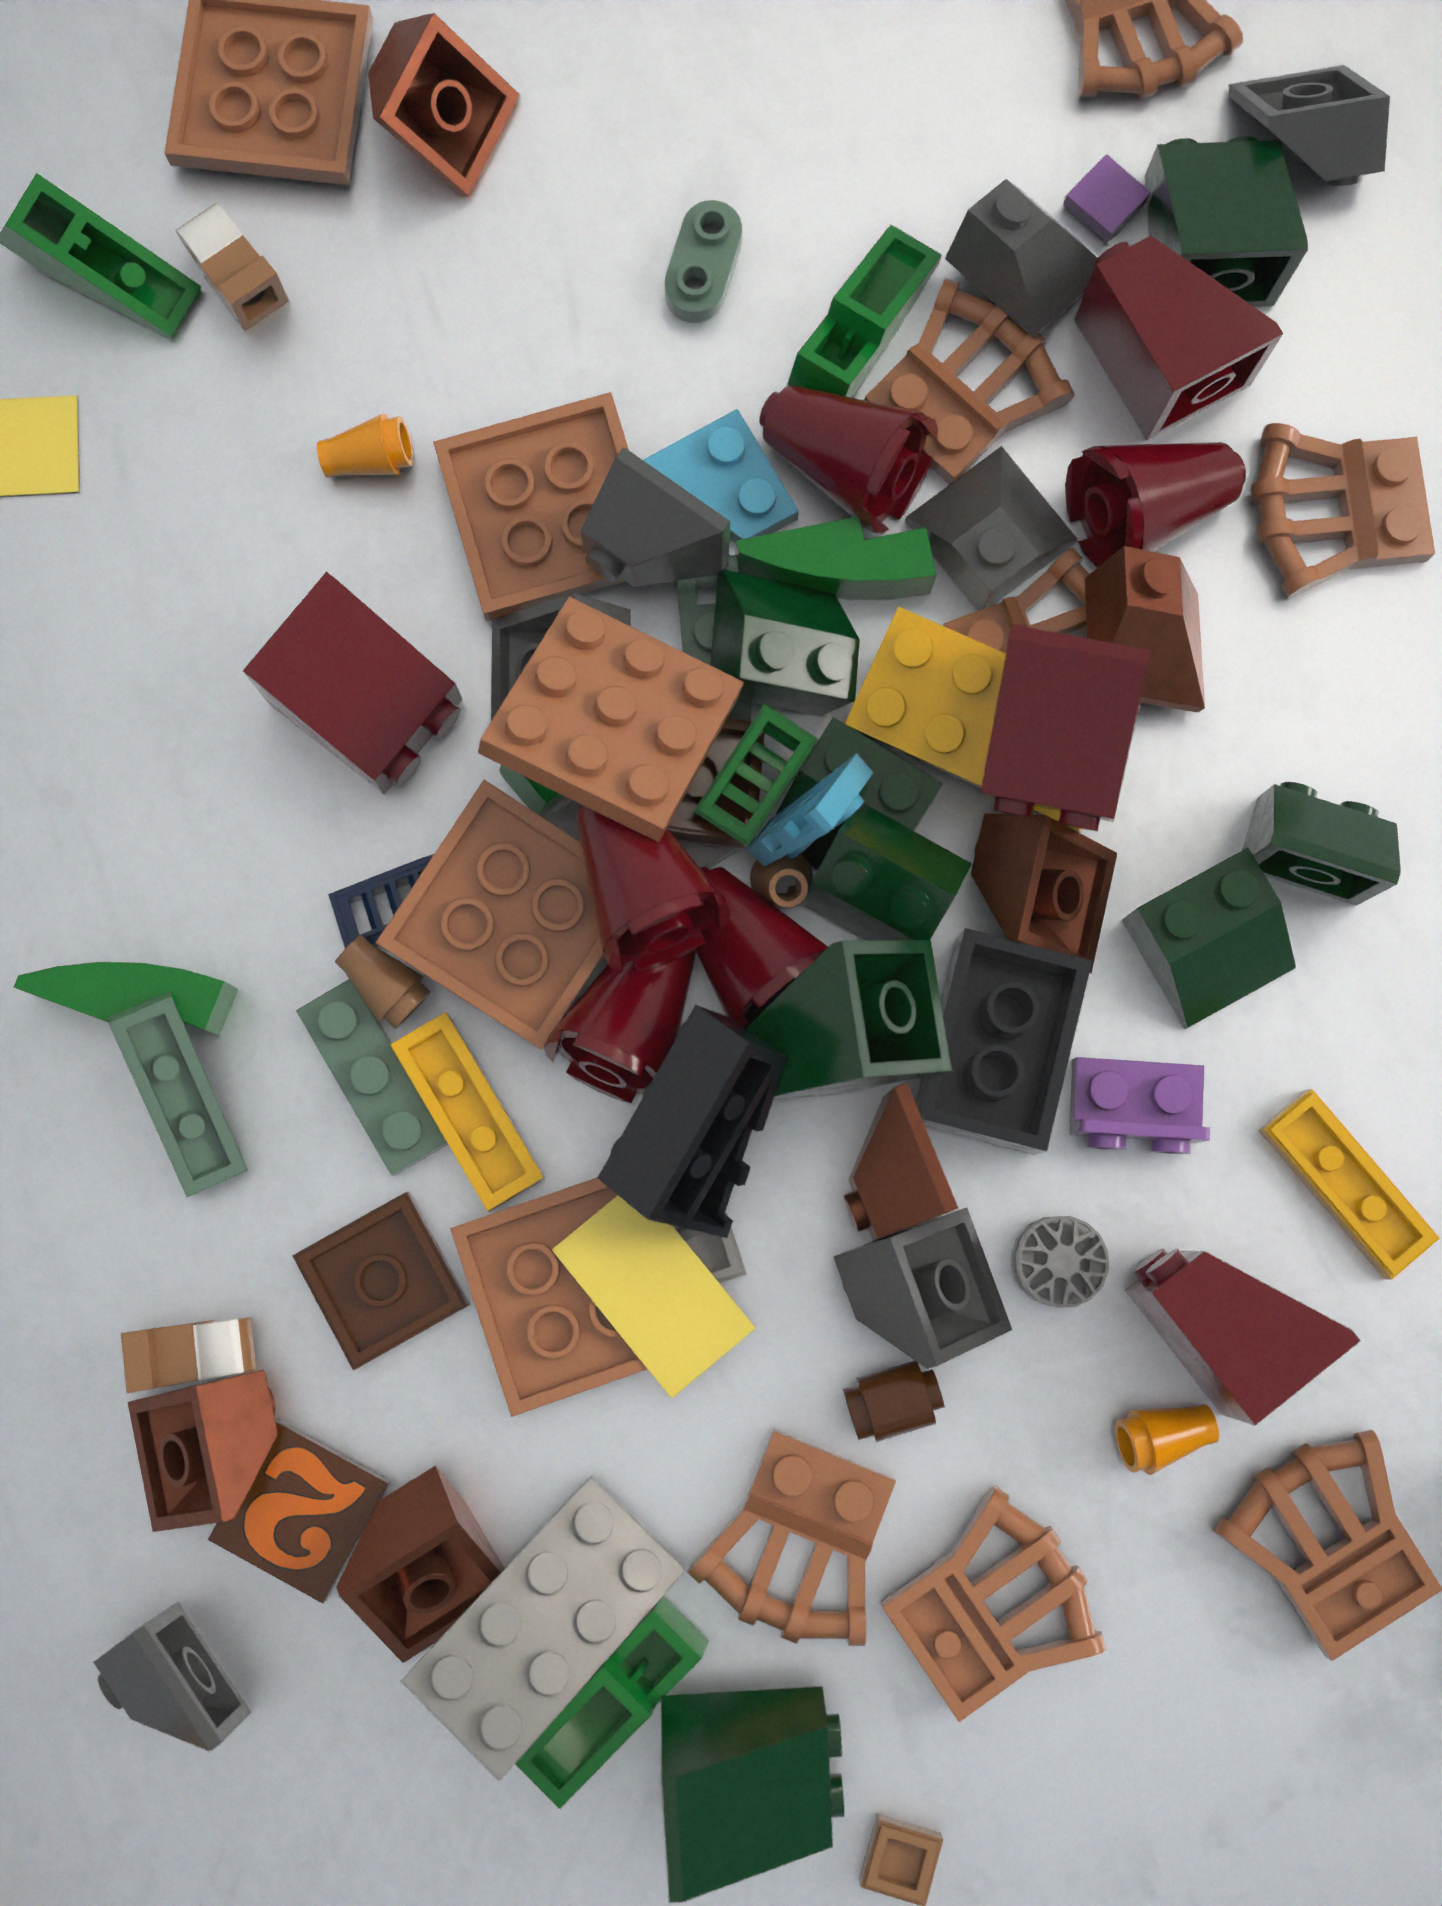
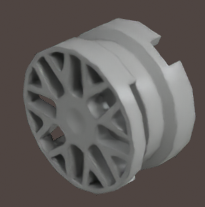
M1071 1216L1044 1217L1029 1224L1022 1234L1016 1238L1011 1252V1268L1020 1285V1289L1032 1300L1057 1308L1076 1307L1091 1300L1104 1286L1109 1271L1108 1250L1101 1235L1087 1222Z

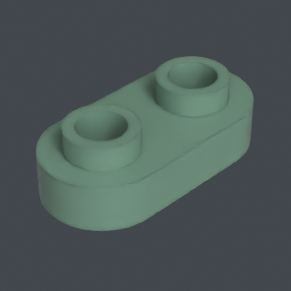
M707 200L694 205L686 213L665 276V299L670 311L676 317L686 322L698 323L714 317L723 306L742 244V222L738 213L724 202ZM708 223H716L722 227V230L716 234H708L702 230V227ZM697 277L702 279L705 285L699 289H690L684 283L690 278Z

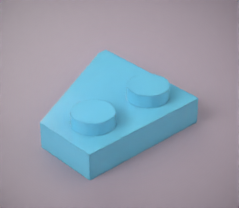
M738 409L643 459L650 466L730 521V539L734 542L736 540L774 533L798 519L799 510Z
M856 753L769 819L747 849L763 867L786 855L790 859L795 858L817 838L825 835L835 826L840 825L864 803V799L859 795V792L874 772Z

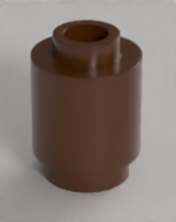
M915 1360L858 1377V1385L843 1389L858 1441L874 1436L875 1441L879 1442L936 1424L934 1410L945 1407L934 1370L930 1369L921 1372L919 1364Z

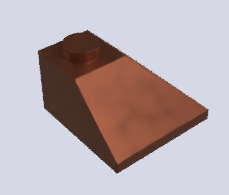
M435 13L394 22L368 72L373 119L462 197L469 196L520 94Z
M1127 546L1122 547L1084 578L1087 638L1151 650L1140 703L1199 713L1205 709L1198 593L1180 557Z
M984 813L979 839L975 846L971 876L1006 938L1092 960L1090 974H1092L1118 853L1066 825L1059 824L1058 821L1047 815L1033 814L1032 818L1011 814Z
M907 1082L894 1087L883 1096L848 1179L853 1192L843 1195L856 1230L859 1232L868 1228L872 1239L882 1238L958 1209Z
M265 1370L228 1377L127 1402L152 1531L158 1532L220 1523L234 1519L278 1435L274 1419L275 1400L267 1385Z
M434 1466L378 1501L336 1588L339 1597L392 1653L404 1663L436 1643L505 1568L465 1500L440 1470Z

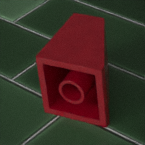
M1149 236L1131 246L1127 242L1118 243L1097 258L1094 271L1087 287L1083 291L1084 296L1074 318V321L1146 440L1251 386L1284 334L1277 322L1153 236Z
M325 572L243 670L244 674L270 706L383 794L388 791L393 783L401 786L413 775L421 762V756L418 753L433 735L437 738L444 736L455 724L461 713V708L458 705L463 699L456 683L328 572Z
M1012 624L981 787V794L983 796L995 798L994 811L1032 818L1034 806L1060 811L1059 824L1098 831L1100 820L1114 822L1151 650Z
M1162 1248L1134 1268L1132 1272L1138 1280L1125 1289L1126 1293L1220 1414L1254 1426L1361 1341L1350 1328L1206 1251H1180L1177 1248L1167 1253Z

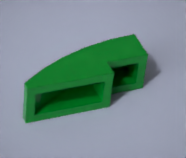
M890 224L835 294L827 316L798 351L787 385L852 398L900 328L938 266L942 254Z
M856 516L736 540L739 573L832 593L839 599L891 600L928 595L932 591L937 576L926 527L864 539L860 519Z
M92 962L56 966L18 975L14 984L16 989L108 1022L106 1018L169 992L183 1023L218 1036L221 1034L238 988L225 981L185 969L132 962Z
M663 1596L515 1765L561 1809L651 1717L656 1705L661 1701V1696L667 1695L702 1659L709 1641Z

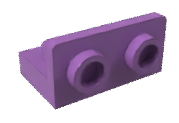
M1085 1057L1072 1059L1069 1135L1087 1136V1148L1126 1150V1139L1151 1140V1152L1191 1154V1143L1210 1141V1127H1202L1204 1065Z

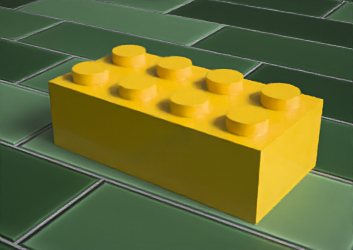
M898 606L845 724L865 737L981 789L1006 653ZM1034 806V813L1047 815L1059 822L1060 811ZM1068 826L1079 833L1082 831L1081 828Z

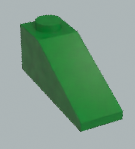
M38 173L33 177L0 232L1 245L49 277L168 339L174 335L202 287Z

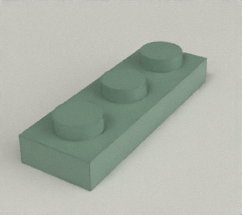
M350 979L296 1010L392 1176L400 1174L448 1145L390 1046L392 1043L382 1025L371 1012Z
M166 992L107 1017L108 1024L186 1197L247 1171L248 1169L171 994Z

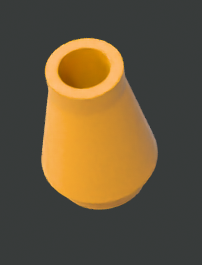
M382 413L332 438L317 442L319 463L327 478L338 475H399L401 468L412 466L414 462L410 434L401 416L388 418L385 413Z
M1206 1404L1186 1408L1130 1410L1127 1418L1116 1421L1114 1429L1117 1448L1127 1469L1132 1473L1143 1470L1148 1475L1160 1471L1206 1445L1217 1443L1219 1440V1428L1216 1418L1210 1407Z

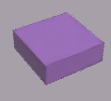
M1106 154L1066 194L1063 206L1103 241L1108 243L1147 203L1151 192Z

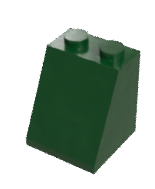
M1241 136L1230 139L1227 142L1198 143L1194 139L1181 138L1166 144H1157L1145 173V186L1151 192L1147 201L1149 236H1153L1252 306H1274L1308 251L1306 231L1280 141H1258L1254 137Z
M860 940L832 943L747 1026L752 1032L788 1056L773 1100L835 1095L952 1071L931 940Z
M823 1686L661 1696V1782L669 1903L688 1901L833 1847L832 1818L844 1817L842 1775L841 1773L830 1774L829 1758L842 1757V1741L839 1713L826 1714Z

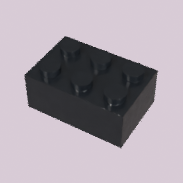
M965 928L956 938L941 997L952 1071L921 1078L915 1103L925 1127L1033 1155L1047 1152L1092 960Z

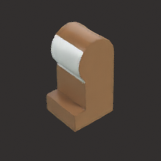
M215 203L176 230L181 242L205 274L204 278L244 332L289 302L278 274L267 260L256 252L218 203ZM264 290V294L258 302L248 306L242 305Z
M251 1317L220 1322L209 1320L121 1333L127 1393L257 1370Z

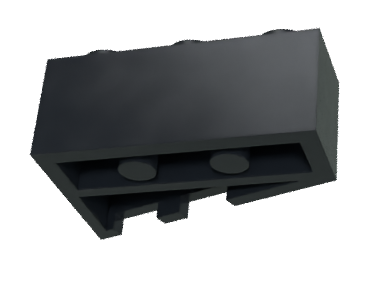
M695 1005L687 1021L678 1030L675 1042L654 1079L647 1085L643 1098L624 1132L614 1143L610 1156L601 1170L598 1179L647 1220L728 1238L733 1220L725 1214L734 1184L737 1186L745 1185L751 1168L743 1161V1156L752 1129L755 1132L763 1131L788 1056L737 1020Z

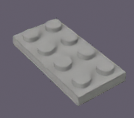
M591 1476L400 1682L496 1780H501L686 1569Z

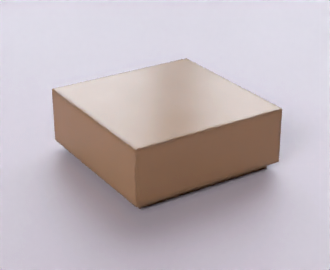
M877 1813L859 1877L860 1887L919 1906H926L943 1843L941 1833Z

